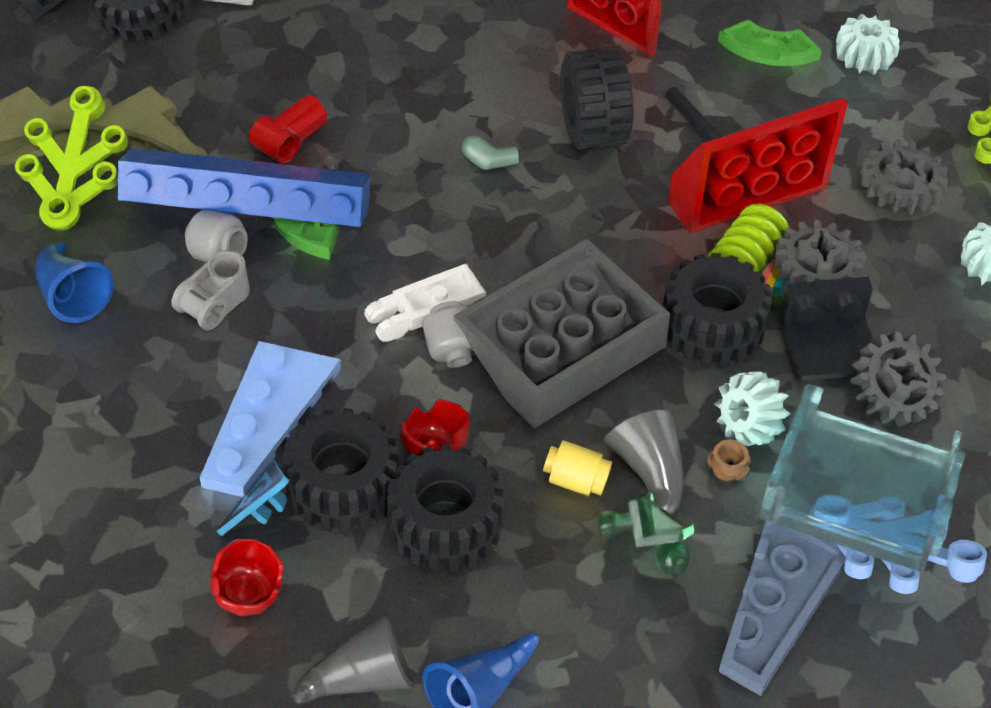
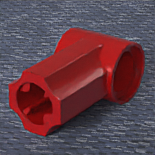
M309 94L307 97H302L275 118L269 115L260 117L250 130L249 143L278 163L286 164L296 156L301 142L328 122L327 112L322 107L320 100Z

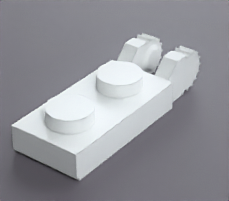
M463 264L392 291L393 294L370 303L364 309V314L371 324L380 323L376 327V335L380 341L388 342L403 337L409 329L412 331L423 327L425 318L430 314L431 308L435 305L447 301H459L463 306L469 307L485 298L486 291L468 265Z

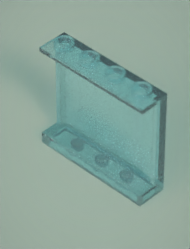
M807 383L769 479L758 518L923 573L929 555L938 557L947 531L945 528L952 511V500L960 478L958 476L966 452L958 450L962 432L955 431L948 452L818 411L824 389Z

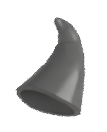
M652 410L625 420L613 428L604 438V443L620 456L632 470L638 473L652 495L653 510L647 519V524L649 525L668 521L680 507L684 488L683 461L673 413L667 410Z
M387 614L357 632L310 668L297 682L294 688V700L297 703L303 704L325 695L414 688L413 677Z

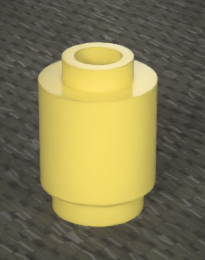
M563 440L559 448L551 446L543 471L550 473L549 483L586 496H590V493L601 496L613 462L603 459V453Z

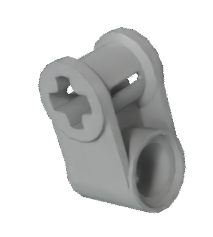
M224 250L214 254L207 263L176 288L171 300L173 309L179 313L186 312L197 319L198 325L202 329L207 331L213 330L222 322L227 314L249 295L250 286L244 257L240 253L231 250Z

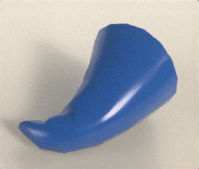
M65 242L46 246L38 254L35 262V276L40 292L52 314L63 322L80 323L91 320L101 313L109 303L114 290L113 277L109 268L100 262L81 260L63 255L67 250Z
M529 633L503 647L434 662L425 666L422 673V682L429 703L433 708H492L517 673L532 656L539 642L538 634Z

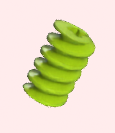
M764 204L746 206L708 254V257H711L712 253H721V257L729 258L730 255L739 257V262L745 263L747 261L754 266V272H759L765 267L766 261L773 256L778 239L784 238L785 230L789 228L788 223L782 214L772 207Z

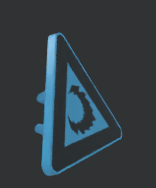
M275 460L267 465L216 529L220 536L224 535L249 514L262 524H266L272 513V510L263 504L266 501L270 502L278 512L283 511L287 498L280 490L288 484L289 479Z

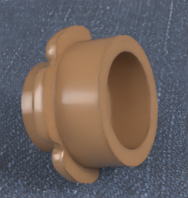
M723 440L714 447V451L708 454V467L712 468L714 476L721 480H741L750 471L748 465L751 463L748 449L739 441Z

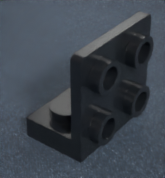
M869 276L786 284L779 312V320L799 381L855 377L860 374V371L856 370L852 364L855 360L862 357L859 350L868 343H872L871 340H873L865 318L873 291Z

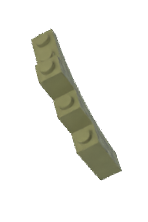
M27 86L0 100V167L16 162L19 157L25 154H32L35 157L45 155L40 147L33 145L24 133L26 123L34 118H41L48 124L52 131V138L60 149L65 152L74 117V112L70 107L71 96L51 105L47 98L44 96L40 98ZM152 86L137 92L115 105L107 97L103 96L105 111L100 118L90 122L83 152H86L102 141L101 134L105 128L117 125L124 130L129 143L124 151L113 153L115 155L124 156L132 148L209 156L200 145L195 146L186 137L182 128L176 124L177 110L171 99L167 96H161ZM90 97L83 99L80 104L88 102ZM44 128L36 129L33 136L40 135ZM113 136L109 143H116L121 136Z

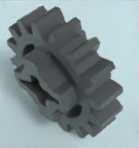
M895 140L893 147L882 142L880 143L879 150L871 148L868 157L864 158L860 173L862 175L860 184L861 186L868 187L867 197H879L877 205L880 207L889 203L892 205V211L895 213L899 211L900 207H905L909 214H914L915 207L918 206L926 212L929 210L931 203L938 205L941 196L945 193L949 180L946 178L948 167L940 166L941 156H929L931 148L916 149V142L911 141L908 147L903 146L900 140Z
M819 220L814 221L813 227H808L804 222H799L797 231L787 228L784 238L778 239L774 267L780 268L778 278H790L789 283L857 278L863 276L867 255L866 252L860 251L862 244L860 240H849L851 234L849 229L840 233L836 231V223L833 222L828 228L822 227Z
M895 331L887 337L884 333L871 340L872 343H868L859 350L862 357L855 360L852 366L860 371V374L853 377L851 383L861 385L862 391L855 397L857 401L865 399L869 401L870 404L866 410L868 415L878 410L881 412V423L886 424L895 418L897 427H902L910 422L915 424L925 419L926 415L938 409L935 400L945 396V391L938 387L937 383L945 380L946 374L936 372L935 366L941 362L940 357L929 358L927 355L931 348L929 343L919 348L916 346L917 335L911 334L903 340L900 331ZM894 353L893 358L880 359L883 354ZM913 397L917 398L914 404L903 405L905 400H910Z

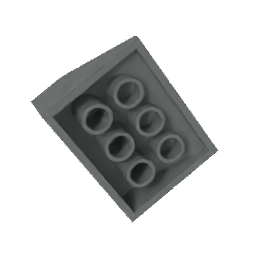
M588 239L581 241L454 315L455 322L465 334L468 343L506 401L534 429L665 348L670 313Z

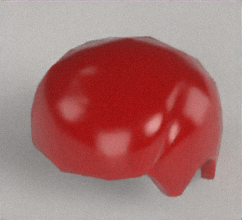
M438 399L428 411H420L416 406L400 425L401 444L409 454L415 453L417 456L423 455V449L433 447L434 451L442 450V445H452L453 451H460L461 447L465 448L470 428L469 413L461 405L444 399Z
M255 538L236 539L221 548L215 557L210 577L211 595L214 596L215 602L227 612L238 616L261 614L275 603L279 595L284 570L283 562L271 545Z

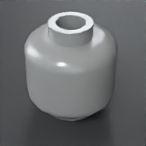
M201 210L193 216L185 230L187 250L194 259L207 263L214 254L224 250L235 251L243 255L247 247L248 237L243 223L238 217L229 213Z
M447 301L435 305L431 308L430 314L423 322V330L430 357L435 361L446 363L451 368L469 364L472 361L471 357L475 355L465 334L454 320L455 314L467 308V306H463L459 301Z

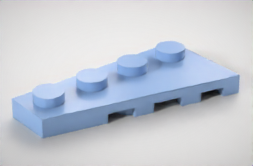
M258 341L201 473V488L243 497L267 465L275 458V450L285 437H291L293 429L298 425V420L309 406L313 408L322 396V389L329 379L334 380L341 371V359Z

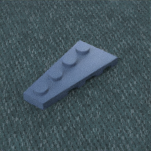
M770 506L718 672L760 696L763 694L844 568L845 556L833 539Z

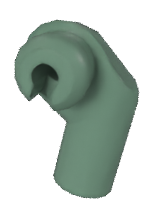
M478 135L468 136L462 142V151L465 157L483 170L519 164L518 150L515 145L495 148Z

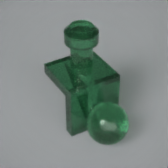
M652 492L643 493L628 501L630 512L619 514L615 510L602 512L598 525L600 532L606 538L617 537L620 532L633 530L636 547L661 545L656 554V561L664 573L678 575L689 567L691 554L688 547L681 541L695 533L693 524L683 525L656 504L653 500Z

